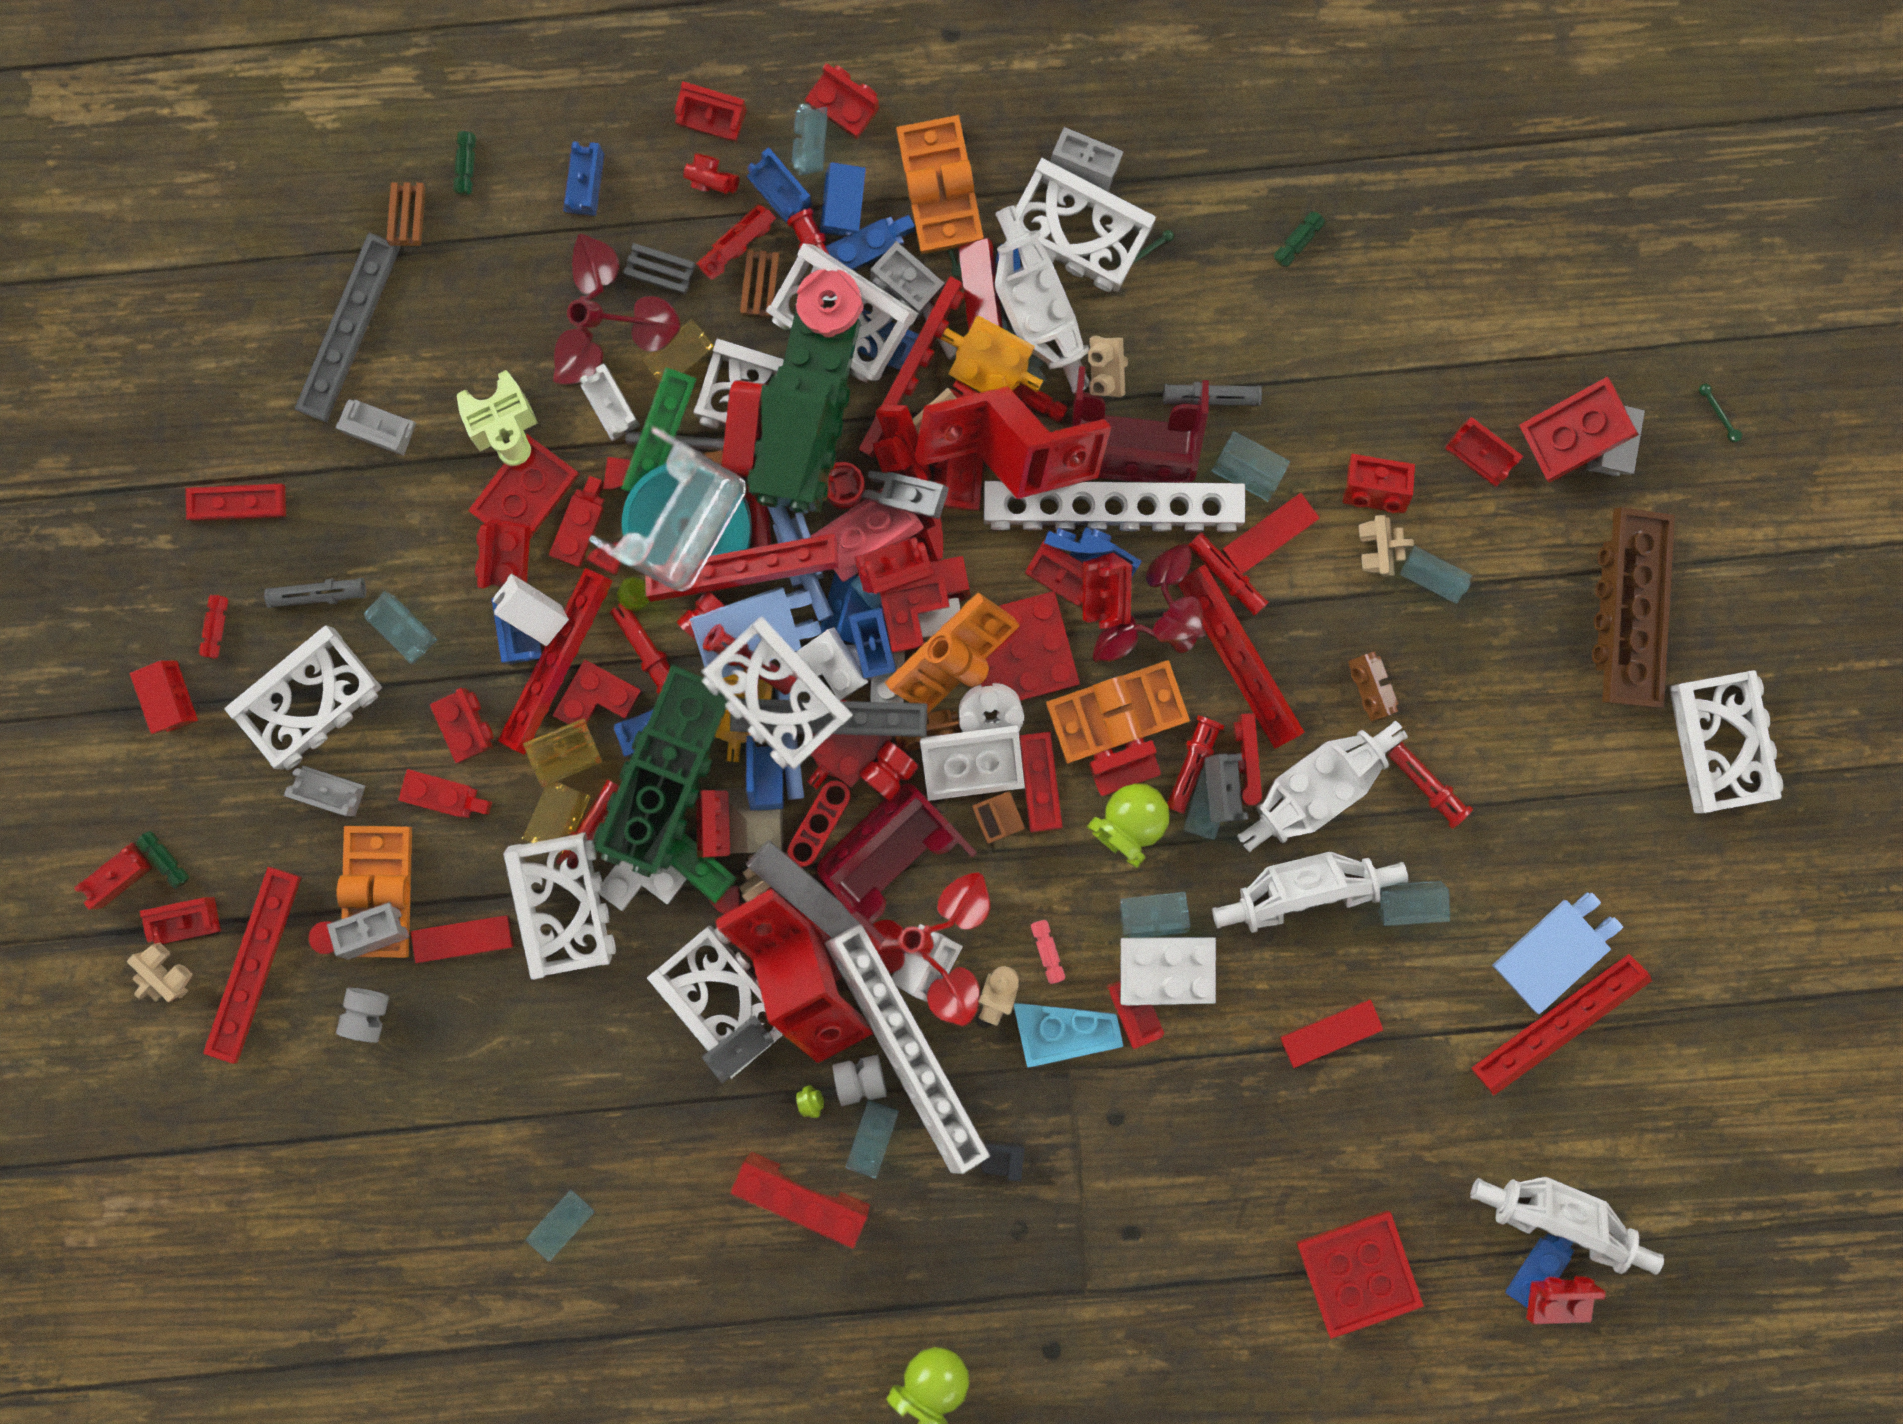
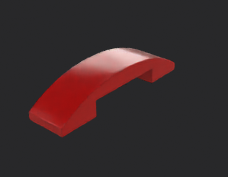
M897 436L872 443L883 473L893 472L929 481L922 466L916 461L914 454ZM915 514L924 528L912 537H915L918 543H924L930 562L942 559L943 530L941 517L936 519Z

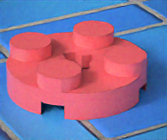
M826 269L814 271L801 282L797 291L796 310L800 319L807 328L815 333L822 334L824 337H833L849 329L857 321L864 308L861 291L855 280L848 273L836 269L837 271H827ZM825 296L829 298L837 297L835 306L826 309L822 308L824 305L822 299Z

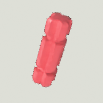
M1046 920L1034 922L1031 924L1033 936L1037 937L1038 940L1036 945L1043 967L1047 968L1045 973L1050 984L1061 982L1065 979V974L1062 966H1059L1060 959L1053 937L1049 935L1051 931Z

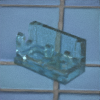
M1233 431L1211 471L1234 484H1245L1246 490L1268 501L1278 487L1291 461Z
M386 591L364 613L365 619L410 664H414L438 640L393 594Z
M1441 881L1395 884L1380 888L1381 908H1378V913L1383 920L1384 926L1450 921L1449 889Z
M1186 892L1120 899L1123 938H1144L1188 933L1190 929Z

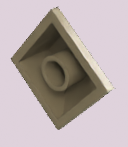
M747 788L716 789V791H728L730 853L757 852L768 839L780 850L784 851L782 809L751 811Z

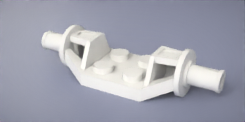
M1015 205L1008 206L1002 209L1001 212L995 213L1007 238L1005 244L997 248L1000 256L995 289L1016 336L1036 346L1032 354L1046 362L1049 369L1063 367L1072 388L1071 390L1075 393L1079 366H1083L1080 359L1090 349L1088 345H1083L1076 317L1052 261L1038 239L1041 236L1039 230L1025 232L1015 210ZM1018 248L1023 267L1014 271L1013 250ZM1055 339L1062 353L1057 356L1045 342ZM1086 372L1084 379V390L1086 389V387H1090V381L1086 375Z
M1394 721L1375 737H1371L1361 730L1357 733V736L1325 742L1273 780L1263 803L1256 806L1260 814V820L1237 835L1240 842H1245L1254 836L1243 845L1248 852H1251L1252 849L1272 835L1284 843L1287 841V837L1315 832L1367 794L1380 771L1389 767L1385 753L1401 741L1407 739L1406 732L1404 730L1400 731L1392 737V734L1402 728L1397 721ZM1362 744V746H1360V747H1358V748L1352 750L1351 752H1349V753L1346 752V751H1348V750H1350V749H1352V748H1354V747H1356V746ZM1281 798H1283V801L1272 812H1269V810Z
M1326 852L1267 867L1248 888L1240 889L1241 899L1239 903L1212 908L1213 918L1217 929L1245 921L1251 933L1257 932V928L1283 924L1284 913L1301 911L1305 908L1324 903H1334L1340 899H1343L1347 908L1370 900L1373 903L1380 902V888L1403 882L1407 883L1408 874L1403 862L1375 869L1369 858L1362 859V862L1333 852ZM1344 873L1364 877V879L1346 877ZM1268 891L1269 899L1254 907L1253 902Z
M1548 1177L1523 1182L1512 1179L1504 1189L1484 1182L1479 1178L1473 1184L1470 1197L1496 1207V1222L1502 1225L1508 1223L1526 1233H1530L1536 1227H1540L1553 1235L1567 1238L1584 1248L1590 1249L1591 1260L1612 1266L1614 1271L1620 1274L1626 1272L1631 1264L1650 1271L1655 1275L1660 1272L1663 1266L1664 1255L1638 1246V1231L1631 1228L1627 1230L1606 1201ZM1520 1197H1532L1529 1205L1517 1204Z

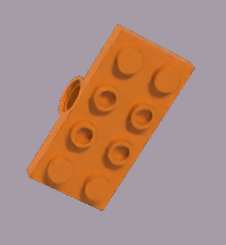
M959 115L896 127L921 254L957 248L958 246L984 239L971 166L967 157Z
M978 592L916 653L899 667L885 683L890 691L909 703L928 704L927 713H929L960 682L968 687L980 685L987 677L989 670L985 659L1020 625L1013 616Z
M1169 660L1046 702L1067 764L1190 721Z
M344 826L343 875L339 877L337 885V901L339 907L342 908L341 920L390 902L393 907L401 912L402 916L398 917L402 927L404 926L409 934L412 827ZM409 938L357 957H409Z

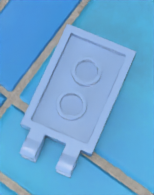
M777 587L690 618L704 667L708 666L718 656L714 651L707 652L703 649V642L707 634L717 624L724 626V631L737 639L759 617H763L794 652L801 649L799 640L822 634L818 621L814 622L813 619H809L794 625L790 609L813 603L809 590L804 591L802 588L785 595L784 589ZM757 634L747 642L749 649L752 651L755 650L761 640ZM724 642L721 643L724 647H728ZM725 664L722 669V678L734 674L731 673L732 671H743L745 669L739 665L730 666Z
M1586 892L1573 905L1567 900H1563L1492 965L1538 1015L1611 950L1605 941L1616 935L1623 928L1615 917L1611 918L1609 916L1593 930L1582 918L1601 903L1593 893L1589 894Z

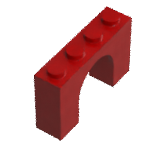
M752 1151L750 1152L741 1167L730 1192L731 1194L854 1248L867 1219L870 1204L841 1191L838 1197H831L808 1189L779 1172L781 1164Z

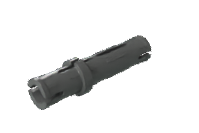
M1193 382L1192 385L1164 384L1163 404L1198 405L1201 390L1200 382ZM1209 385V405H1261L1262 388L1260 385Z
M334 578L326 579L323 583L266 588L264 598L268 608L328 602L331 605L337 604L338 600L366 598L367 591L363 578L335 581ZM344 589L343 592L321 594V591ZM310 592L308 596L288 597L289 594Z

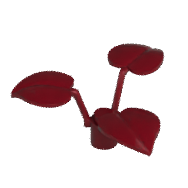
M578 234L575 242L572 274L577 288L589 295L580 296L579 299L572 301L567 309L568 320L571 324L577 326V329L563 332L555 346L553 382L560 384L581 383L580 379L582 376L590 377L597 373L596 367L600 366L603 361V350L600 345L592 342L593 333L588 328L597 327L603 319L634 323L631 330L634 343L640 349L650 352L665 348L679 333L681 327L679 316L671 304L655 296H647L637 300L634 305L635 317L603 313L602 307L591 300L603 293V285H609L614 282L619 270V260L612 247L585 234Z
M1187 544L1177 545L1161 553L1152 561L1146 572V581L1150 587L1157 588L1161 586V591L1170 607L1168 612L1163 613V617L1156 622L1153 630L1142 624L1136 625V620L1132 615L1128 624L1123 623L1103 629L1094 646L1093 660L1095 663L1115 661L1126 656L1132 651L1138 641L1139 635L1137 632L1147 633L1157 638L1161 643L1168 642L1178 653L1189 651L1195 645L1197 638L1205 635L1200 601L1196 597L1188 596L1174 602L1168 591V585L1181 582L1189 570L1191 550Z

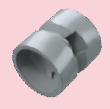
M348 987L343 1001L346 1013L340 1015L336 1034L359 1041L378 1042L383 1025L379 1017L386 1013L389 996L372 990Z
M878 1055L860 1058L858 1064H854L852 1061L833 1064L834 1079L841 1106L859 1103L863 1096L868 1100L887 1096Z

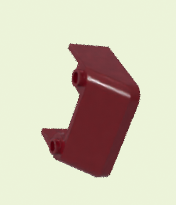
M1079 366L1071 427L1105 419L1111 426L1098 478L1141 483H1192L1197 474L1208 418L1209 380H1202L1198 405L1180 404L1171 410L1169 421L1163 422L1105 415L1106 404L1103 398L1084 392L1085 367Z
M909 783L901 785L900 791L891 802L887 799L883 800L821 859L817 867V873L848 912L880 944L886 939L873 925V922L883 914L886 907V898L882 895L881 891L927 848L933 854H944L949 852L957 843L972 857L977 854L919 790Z

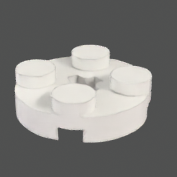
M992 683V686L982 687V685L973 687L963 696L959 704V725L963 732L1016 725L1019 732L1024 721V712L1019 696L1014 690L1000 683ZM994 709L997 710V718L993 720L986 719L985 711L992 712Z

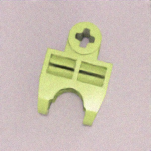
M505 370L498 374L500 380L497 381V390L490 398L477 400L467 390H464L457 394V401L462 421L470 439L478 450L482 451L492 446L503 463L509 466H517L524 463L531 453V446L524 430L538 424L522 390L508 371Z

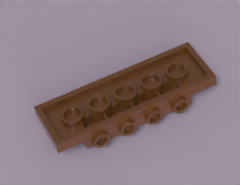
M1624 507L1613 509L1612 541L1603 542V547L1597 555L1598 564L1602 566V576L1595 588L1596 596L1600 598V610L1596 613L1593 621L1594 628L1598 631V644L1592 649V660L1596 663V671H1604L1602 703L1664 708L1675 515Z

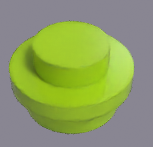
M808 1085L803 1088V1091L797 1093L796 1100L801 1115L803 1117L810 1116L811 1118L819 1117L821 1109L824 1108L821 1092Z

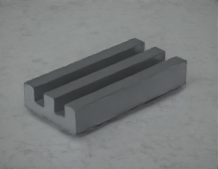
M633 243L632 253L627 260L628 265L623 272L625 276L686 295L695 268L694 262ZM640 254L684 268L686 272L640 259L638 256ZM635 265L683 280L682 284L680 285L634 270Z

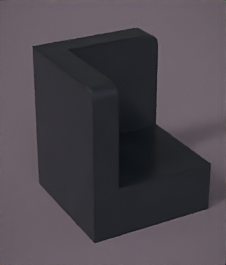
M985 1139L984 1147L990 1157L982 1161V1172L1007 1176L1008 1180L1021 1181L1024 1144Z

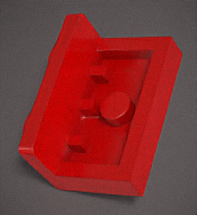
M1139 738L1126 743V749L1113 753V750L1109 749L1094 755L1095 761L1090 762L1089 768L1100 796H1106L1117 792L1125 786L1134 783L1139 784L1160 776L1161 771L1155 758L1157 751L1152 740L1144 743L1143 738Z

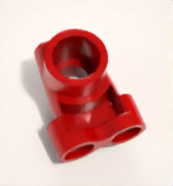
M698 153L694 154L693 163L686 164L683 178L691 180V187L701 191H709L711 187L712 190L724 194L728 193V191L735 193L740 181L737 175L717 171L719 159Z

